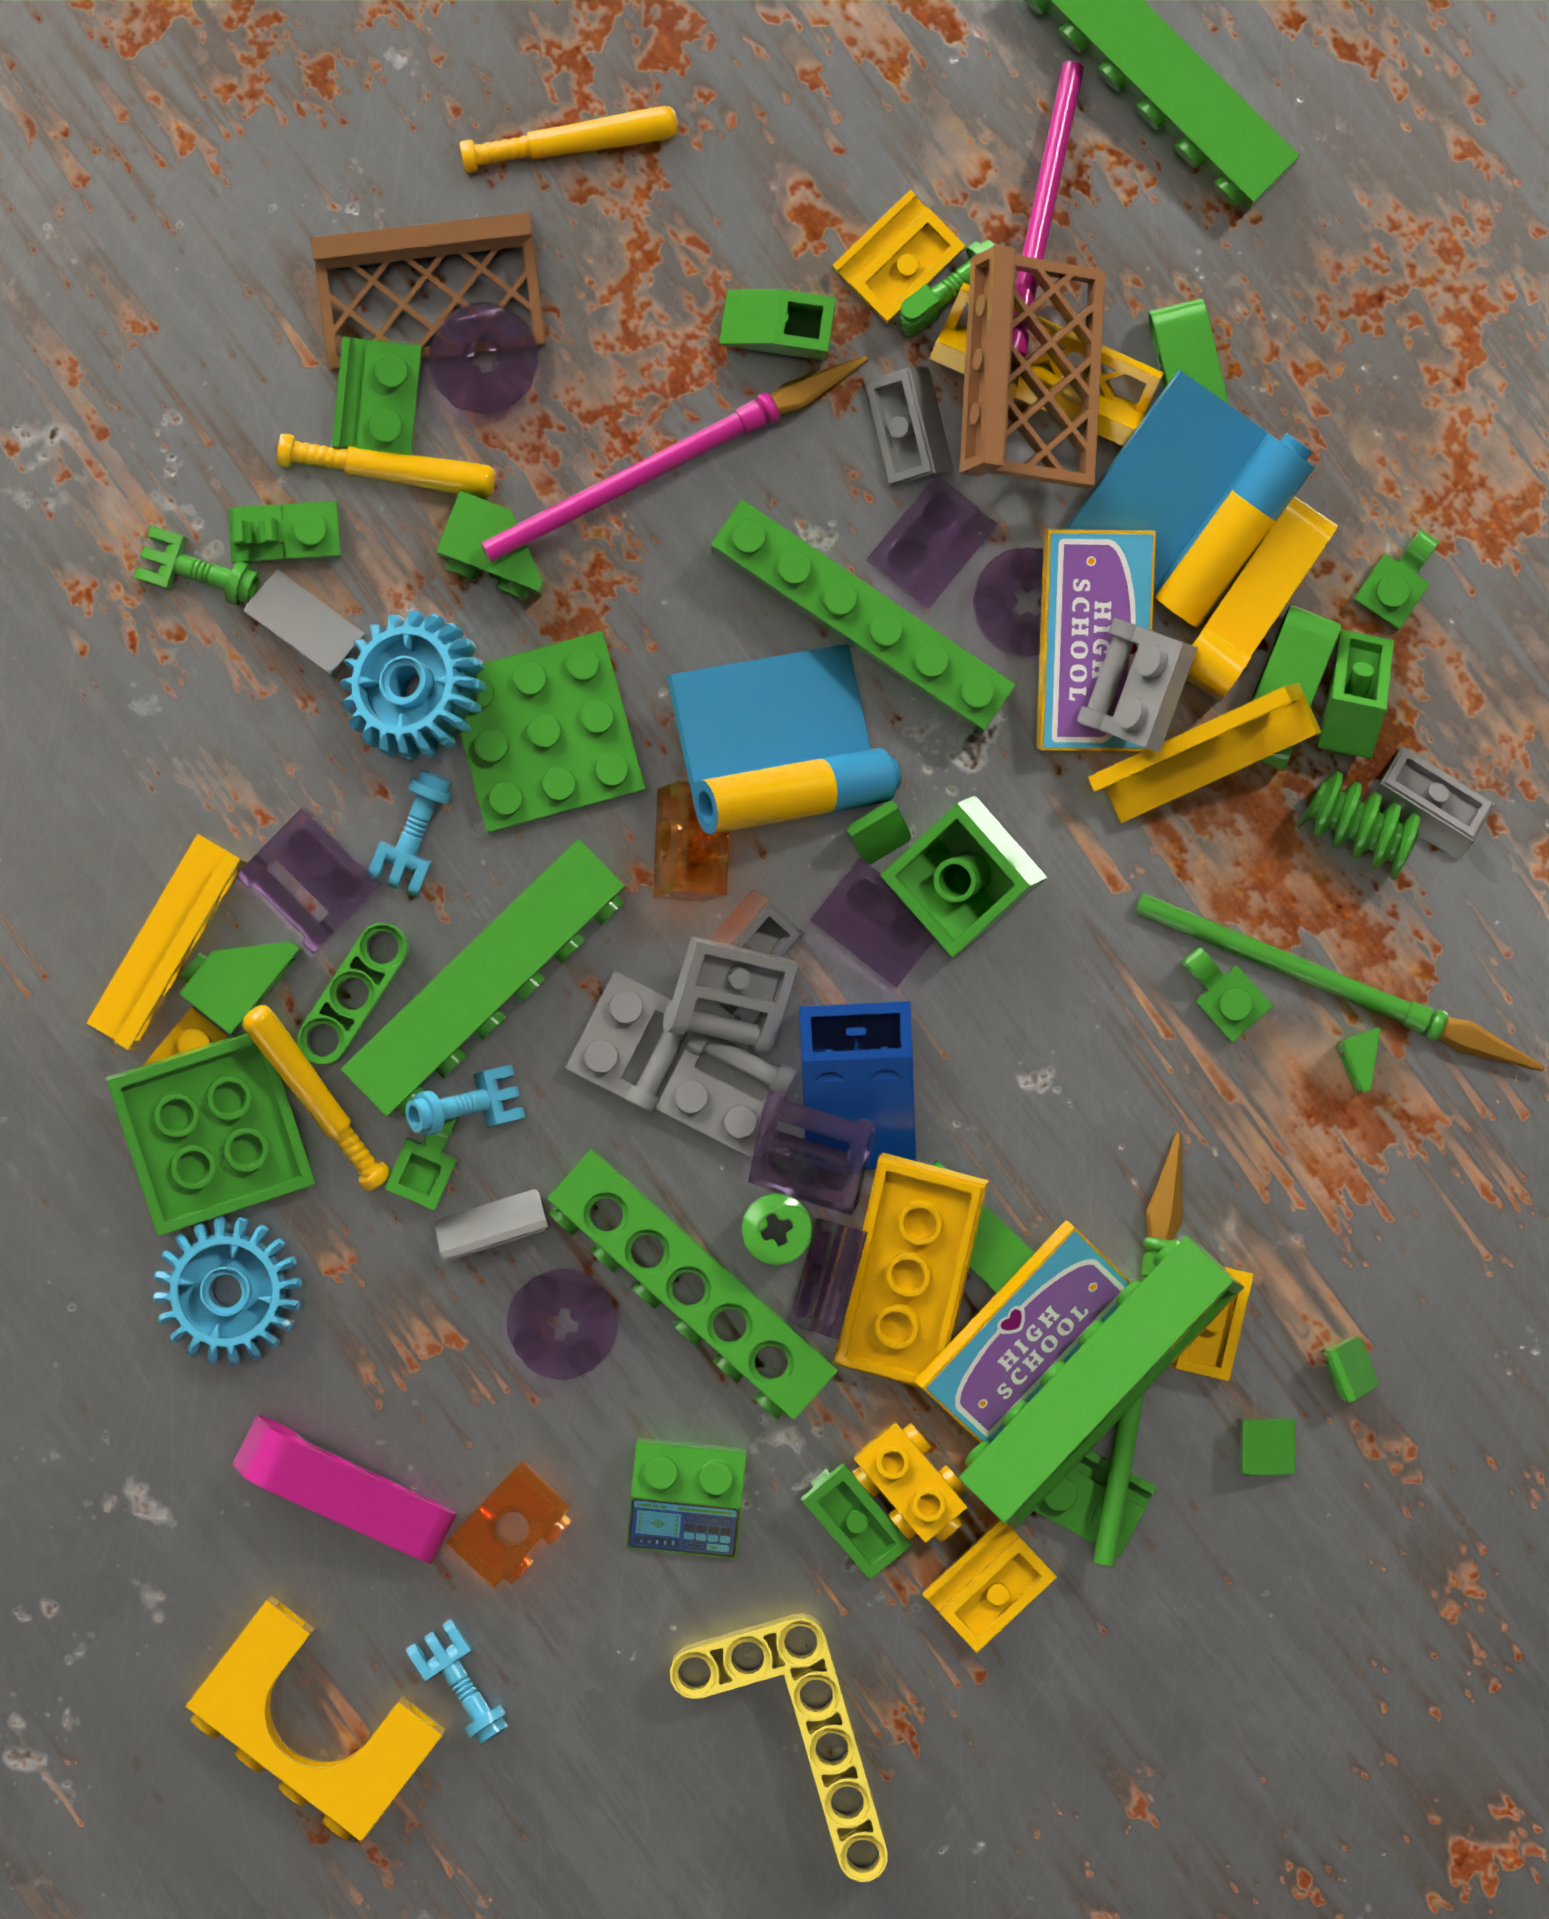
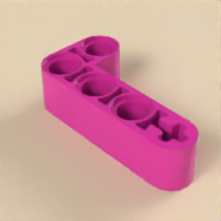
M256 1415L232 1463L245 1479L255 1485L429 1564L433 1563L457 1515L453 1510L424 1495L306 1442L295 1431L261 1415Z

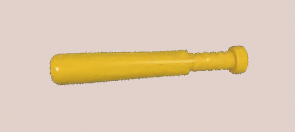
M659 106L558 127L529 131L526 136L511 138L510 140L504 139L484 144H474L473 140H464L460 142L464 171L470 174L477 172L478 166L482 164L487 165L489 163H498L499 161L505 162L507 160H516V158L532 157V160L667 140L676 136L678 125L675 111L669 106Z
M286 433L281 434L277 450V465L282 467H290L292 462L306 463L307 465L313 464L319 467L342 469L344 474L379 479L453 494H459L461 490L479 498L489 497L493 493L496 475L494 469L491 466L419 455L357 449L354 446H348V449H338L337 447H328L326 445H312L295 441L294 435Z
M259 1005L251 1009L242 1020L246 1033L307 1109L328 1138L332 1137L342 1149V1152L347 1155L348 1160L352 1162L360 1175L358 1178L360 1186L365 1191H371L382 1185L390 1177L391 1171L384 1162H376L370 1151L365 1148L364 1143L359 1140V1136L354 1133L353 1128L349 1125L351 1122L350 1118L330 1093L282 1022L269 1006Z

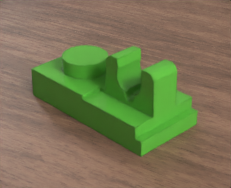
M337 501L228 508L232 564H236L238 561L257 563L342 558L339 503Z
M844 1463L832 1472L826 1468L810 1482L813 1488L800 1498L869 1580L912 1546L908 1538L900 1531Z

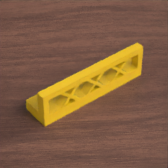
M966 283L962 284L947 321L929 359L964 375L967 327L958 324L966 303H969L970 285ZM1035 315L1050 336L1062 328L1060 325ZM1069 331L1057 342L1060 344L1058 347L1064 355L1072 352L1084 355L1085 346L1073 331ZM1102 345L1097 435L1124 446L1141 423L1164 372ZM1046 352L1030 365L1047 390L1064 377ZM1049 360L1051 365L1045 363L1044 361ZM1103 364L1109 366L1110 368L1105 369ZM1127 374L1147 384L1136 404L1116 395L1110 379ZM1019 375L1015 398L1032 405L1038 398ZM1069 383L1053 398L1068 418L1073 421L1081 414L1082 399ZM1042 406V407L1040 408V409H1042V410H1044V411L1047 412V410L1044 408V406Z
M1298 682L1279 688L1164 741L1160 752L1147 749L1088 776L1094 792L1106 789L1120 822L1124 823L1322 732Z
M196 835L86 1022L88 1025L111 1037L116 1044L127 1050L136 1051L247 862L203 836Z

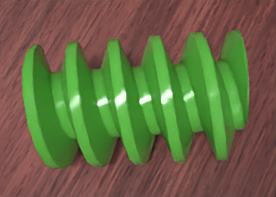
M1336 770L1320 783L1305 808L1297 827L1300 828L1312 817L1315 819L1314 837L1320 838L1332 828L1335 830L1332 847L1338 849L1349 839L1353 840L1352 858L1357 860L1370 849L1373 851L1371 868L1377 870L1390 860L1393 862L1390 879L1395 880L1419 838L1420 816L1412 813L1399 823L1401 811L1399 804L1394 802L1384 811L1379 812L1381 794L1373 792L1361 802L1362 784L1355 781L1344 791H1341L1343 774Z
M773 1193L760 1197L750 1205L744 1215L741 1231L744 1244L752 1256L767 1264L781 1265L794 1261L804 1253L811 1240L812 1225L809 1213L801 1202L790 1195ZM776 1213L779 1220L789 1218L793 1226L786 1230L787 1240L784 1243L778 1244L774 1237L766 1239L763 1237L761 1231L768 1226L766 1218L768 1215Z

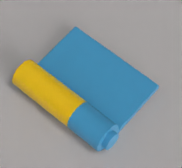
M1179 369L1064 529L1155 531L1154 597L1177 616L1194 627L1199 628L1314 470L1315 466L1308 461L1313 451L1287 432L1281 440L1277 439Z
M849 644L686 671L667 676L695 812L701 828L707 834L713 835L888 802L894 798L896 789L901 784V771L896 759L890 757L883 748L871 749Z

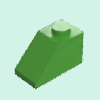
M1340 629L1320 723L1322 733L1319 734L1318 748L1336 751L1344 755H1355L1372 759L1387 710L1394 640Z
M290 941L213 950L207 958L200 953L181 975L180 979L186 985L179 994L230 1035H237L243 1028L242 1020L251 1009L263 1003L304 949Z

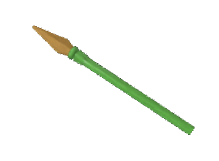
M1142 893L1135 910L1136 914L1402 1022L1403 1026L1422 1035L1426 1032L1429 1040L1437 1041L1439 1039L1459 1053L1537 1071L1545 1069L1542 1064L1473 1021L1448 1017V1013L1441 1009L1433 1012L1434 1009L1432 1007L1414 1001L1408 1002L1148 894Z
M1176 1133L1157 1186L1146 1211L1148 1237L1143 1241V1248L1147 1253H1143L1142 1281L1157 1267L1153 1263L1156 1255L1165 1245L1174 1240L1183 1221L1182 1135L1180 1133ZM1144 1394L1117 1422L1093 1564L1108 1567L1115 1566Z

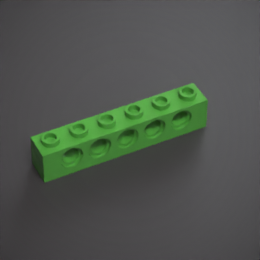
M590 1149L548 1196L547 1200L555 1206L549 1215L572 1236L579 1229L587 1234L596 1243L590 1249V1252L612 1272H615L622 1266L635 1277L637 1281L631 1286V1289L654 1309L661 1302L664 1303L678 1316L672 1325L695 1346L702 1339L719 1353L713 1362L736 1383L745 1376L760 1389L754 1399L776 1419L779 1420L786 1413L795 1420L838 1372V1368L594 1149ZM600 1199H613L621 1206L623 1219L616 1229L602 1230L594 1224L591 1212L594 1204ZM651 1235L661 1241L664 1247V1256L658 1265L644 1267L635 1261L632 1248L634 1242L639 1237ZM693 1272L703 1279L705 1294L698 1302L692 1304L683 1303L675 1296L673 1283L680 1274ZM734 1309L744 1316L747 1327L740 1338L725 1340L716 1333L714 1320L723 1310ZM767 1346H776L782 1349L788 1359L784 1372L775 1377L764 1376L757 1370L755 1365L757 1353Z

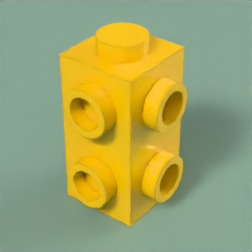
M894 1420L853 1455L859 1467L852 1473L873 1498L880 1492L887 1497L895 1507L888 1516L909 1540L918 1534L925 1543L934 1536L941 1543L965 1523L960 1514L968 1507L960 1496L968 1489L947 1464L938 1471L924 1454L932 1447L912 1423H909L902 1429Z

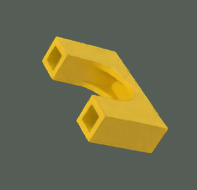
M271 1595L185 1707L194 1713L190 1718L191 1722L206 1735L217 1739L222 1734L238 1748L234 1754L246 1766L258 1773L263 1768H266L279 1778L281 1783L278 1785V1788L289 1799L302 1807L309 1801L322 1811L325 1816L321 1821L333 1833L344 1840H348L353 1835L359 1841H362L436 1745L446 1729L402 1696L370 1739L359 1750L345 1758L334 1761H317L305 1758L291 1750L281 1740L273 1725L270 1710L271 1695L278 1677L315 1628Z

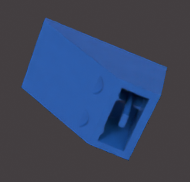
M910 1001L799 1006L806 1171L824 1172L876 1169L878 1158L882 1152L916 1161Z

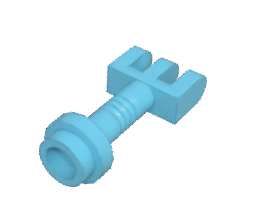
M420 770L417 779L411 778L408 789L417 795L410 810V816L407 818L408 821L405 823L406 826L403 828L404 831L401 833L396 847L383 841L379 842L369 867L367 878L377 881L383 873L385 862L391 863L394 866L387 886L398 889L405 870L411 871L414 875L409 882L407 894L418 898L432 861L418 856L417 852L421 845L422 837H424L423 832L426 831L425 827L428 826L427 822L430 821L437 802L448 804L452 796V793L448 791L451 783L450 780L425 770Z
M513 1065L473 1074L477 1090L463 1093L462 1095L439 1099L433 1091L417 1093L414 1099L408 1101L406 1105V1118L410 1128L416 1133L422 1132L424 1135L430 1136L442 1131L445 1120L482 1111L486 1127L526 1118L523 1107H512L505 1111L502 1101L520 1097L518 1086L499 1090L497 1080H506L515 1075Z
M451 1618L442 1624L447 1637L453 1642L451 1646L445 1648L437 1634L432 1631L424 1639L435 1655L433 1658L427 1660L424 1652L416 1643L408 1647L406 1652L425 1682L430 1681L440 1673L442 1674L472 1721L464 1729L470 1739L476 1737L480 1745L508 1728L503 1719L507 1714L501 1705L491 1710L480 1692L474 1687L471 1678L468 1677L459 1660L474 1650Z

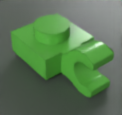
M1420 530L1399 561L1384 553L1353 601L1399 630L1431 584L1417 575V573L1428 560L1439 541L1423 530Z
M1196 947L1181 961L1206 990L1194 1002L1229 1042L1233 1043L1273 1007L1238 965H1234L1223 974L1216 963L1201 947Z
M459 1117L445 1120L442 1131L430 1136L425 1135L422 1143L409 1137L406 1138L384 1189L435 1211L458 1161L457 1158L443 1152L452 1136Z

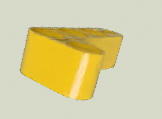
M1293 497L1192 643V646L1198 648L1189 670L1187 681L1218 702L1226 696L1339 525L1297 497Z

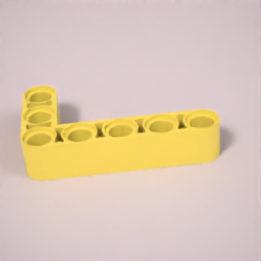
M805 1613L792 1614L681 1648L673 1657L670 1667V1681L674 1689L686 1698H704L784 1674L839 1865L844 1874L858 1882H868L879 1877L885 1870L888 1862L886 1841L826 1634L821 1623L813 1616ZM797 1626L810 1628L817 1637L815 1647L807 1654L798 1655L792 1653L785 1644L786 1634ZM742 1642L756 1643L764 1653L762 1663L753 1670L739 1668L732 1659L733 1650ZM698 1657L707 1662L711 1669L708 1680L701 1685L694 1686L682 1680L679 1674V1667L684 1660ZM819 1679L825 1681L830 1686L832 1696L826 1705L814 1708L803 1702L800 1692L807 1682ZM827 1733L841 1735L848 1744L846 1753L837 1760L829 1761L823 1759L816 1750L817 1741L821 1736ZM850 1786L861 1792L863 1802L857 1811L844 1814L833 1807L831 1799L838 1789ZM858 1840L872 1842L879 1851L877 1859L865 1867L854 1865L847 1857L848 1848Z

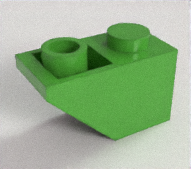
M784 289L727 290L719 345L827 361L836 297Z
M460 490L436 551L439 558L447 560L444 569L472 581H475L478 573L497 579L498 583L495 589L521 600H526L529 592L542 596L545 589L544 582L527 544L493 562L488 561L481 548V542L517 524L512 510Z

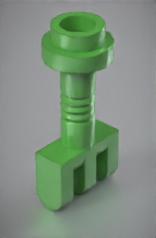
M988 239L981 244L975 241L965 249L969 260L957 268L955 272H952L950 276H947L946 279H943L942 282H939L931 289L925 284L905 299L901 305V332L905 336L913 337L939 318V309L957 296L962 284L970 285L971 257L991 248L995 244Z
M150 526L147 537L167 545L164 552L143 547L140 557L160 564L157 573L146 568L136 567L134 579L170 591L172 590L176 575L198 580V582L208 583L210 586L226 590L225 601L236 606L241 602L248 603L256 594L260 573L253 571L251 564L238 561L233 569H229L216 564L213 565L207 561L203 562L184 554L188 538Z

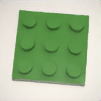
M603 631L483 663L485 669L473 677L484 682L487 690L473 695V701L481 705L482 711L478 713L469 711L464 720L469 722L472 731L463 732L459 730L488 834L646 791Z
M246 1032L106 1077L157 1236L315 1185L282 1078Z

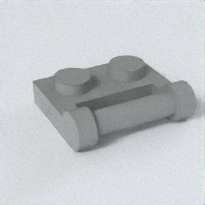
M1114 617L1108 632L1113 634L1090 701L1087 707H1081L1076 721L1144 748L1160 752L1198 647ZM1135 642L1139 644L1115 713L1113 716L1108 715Z
M691 936L673 1000L669 1002L665 1010L663 1019L664 1030L679 1035L690 1031L749 1045L750 1051L768 1055L775 1045L799 965L792 959ZM699 997L760 1011V1014L753 1024L696 1011L694 1008Z
M614 970L565 1069L653 1113L660 1099L656 1094L688 1031L683 1035L664 1030L637 1085L635 1086L622 1079L656 1010L665 1014L666 1007L672 999Z
M693 1032L655 1109L753 1159L797 1070L784 1063L781 1067H778L725 1039ZM704 1053L769 1086L770 1089L764 1101L762 1102L695 1068L701 1054Z

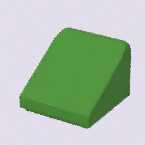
M891 801L886 802L850 824L846 831L860 857L867 865L873 864L911 839V832L894 801L892 803Z
M1380 1027L1371 1028L1337 1042V1051L1353 1091H1357V1093L1371 1090Z
M1352 1337L1323 1349L1322 1356L1339 1399L1350 1403L1377 1388L1378 1379L1360 1337Z
M1239 1418V1473L1242 1476L1295 1474V1419Z

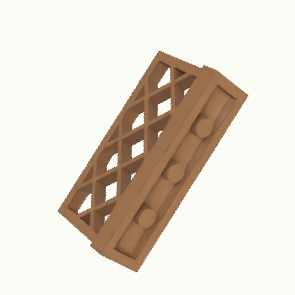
M531 212L310 238L313 260H315L328 369L339 368L340 366L336 333L349 316L375 335L372 340L393 342L384 334L403 310L407 311L429 329L418 344L423 345L421 358L546 344ZM523 246L525 271L511 288L487 269L486 266L500 249ZM491 250L482 263L469 254L470 252ZM460 254L477 268L458 293L454 292L432 274L446 255ZM436 257L427 270L414 260ZM405 260L422 274L403 300L378 281V278L393 261ZM382 263L373 276L359 266ZM351 267L368 281L349 306L331 293L328 269ZM481 273H484L508 292L488 318L462 298ZM526 278L529 301L516 292ZM427 279L453 298L434 324L408 305ZM373 285L399 305L380 330L354 311ZM512 296L531 311L533 334L510 336L493 323ZM332 302L344 311L336 323L334 322ZM459 303L484 324L470 341L457 343L441 331L439 327ZM488 327L501 336L500 338L479 340ZM433 334H436L447 343L425 346Z
M994 245L971 257L960 474L982 476L986 473L1085 489L1095 486L1105 270L1015 255V248ZM1016 271L1030 273L1044 291L1029 305L1025 303L1015 289ZM1050 277H1055L1059 279L1054 283ZM1069 280L1088 283L1087 306L1078 314L1059 290ZM1048 298L1067 322L1052 336L1049 335L1033 313ZM1014 310H1015L1016 313H1017V315L1013 318V314H1014ZM1084 318H1086V325L1082 321ZM1021 321L1025 323L1041 345L1026 359L1023 358L1012 343L1013 328ZM1071 330L1074 331L1085 346L1084 360L1075 368L1056 344ZM1045 352L1064 375L1049 390H1047L1030 367ZM1012 364L1014 366V369L1010 372ZM1082 371H1083V379H1082V377L1079 375ZM1019 375L1038 398L1023 413L1020 412L1009 397L1010 383ZM1069 383L1082 399L1081 414L1073 421L1068 418L1053 398ZM1042 406H1044L1061 429L1046 444H1044L1027 421ZM1016 429L1035 452L1025 463L1006 461L1007 437ZM1066 437L1079 453L1078 472L1064 470L1050 452ZM1041 460L1045 467L1035 464Z

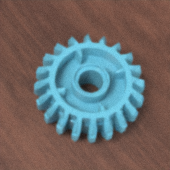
M409 611L406 619L397 614H389L387 629L379 624L370 625L373 639L369 643L363 639L354 640L357 649L361 651L357 660L354 658L343 660L345 666L353 670L352 677L338 681L342 689L352 693L340 703L345 711L354 713L348 722L351 728L359 733L363 732L362 739L367 745L373 748L379 747L381 753L390 757L397 756L400 753L401 757L407 760H417L420 751L428 757L437 756L439 742L448 748L456 746L453 734L456 729L463 732L472 731L469 722L464 720L469 711L472 713L482 711L481 705L473 701V695L487 690L484 682L473 678L485 669L481 660L472 657L477 650L474 642L467 638L462 639L463 630L453 623L446 624L445 619L437 614H429L425 618V615L418 611ZM419 674L420 682L417 690L407 697L406 687L412 677Z
M225 1216L215 1218L214 1235H210L204 1222L194 1224L197 1242L193 1243L187 1235L180 1233L175 1237V1241L184 1253L179 1256L173 1251L165 1250L161 1255V1258L166 1263L174 1266L173 1272L156 1271L154 1273V1280L161 1283H170L169 1292H159L152 1296L154 1303L170 1301L172 1311L158 1316V1321L160 1324H167L177 1319L181 1326L174 1330L169 1338L173 1343H177L187 1334L192 1336L193 1339L186 1351L191 1357L196 1356L203 1344L209 1346L207 1362L210 1364L218 1362L222 1348H227V1357L230 1365L239 1364L241 1361V1346H245L248 1355L253 1360H256L262 1356L261 1348L257 1342L259 1338H262L271 1348H275L280 1344V1340L271 1328L276 1325L282 1330L290 1331L294 1326V1323L289 1318L281 1315L283 1308L288 1310H299L301 1308V1301L295 1298H286V1289L302 1287V1279L291 1278L285 1280L283 1270L296 1266L297 1260L295 1257H289L278 1262L274 1255L281 1251L286 1243L282 1238H278L268 1247L263 1245L262 1242L269 1230L265 1225H259L252 1237L246 1236L248 1229L247 1218L239 1217L237 1219L234 1233H228V1223ZM222 1275H231L241 1284L242 1295L234 1306L222 1305L214 1296V1284Z

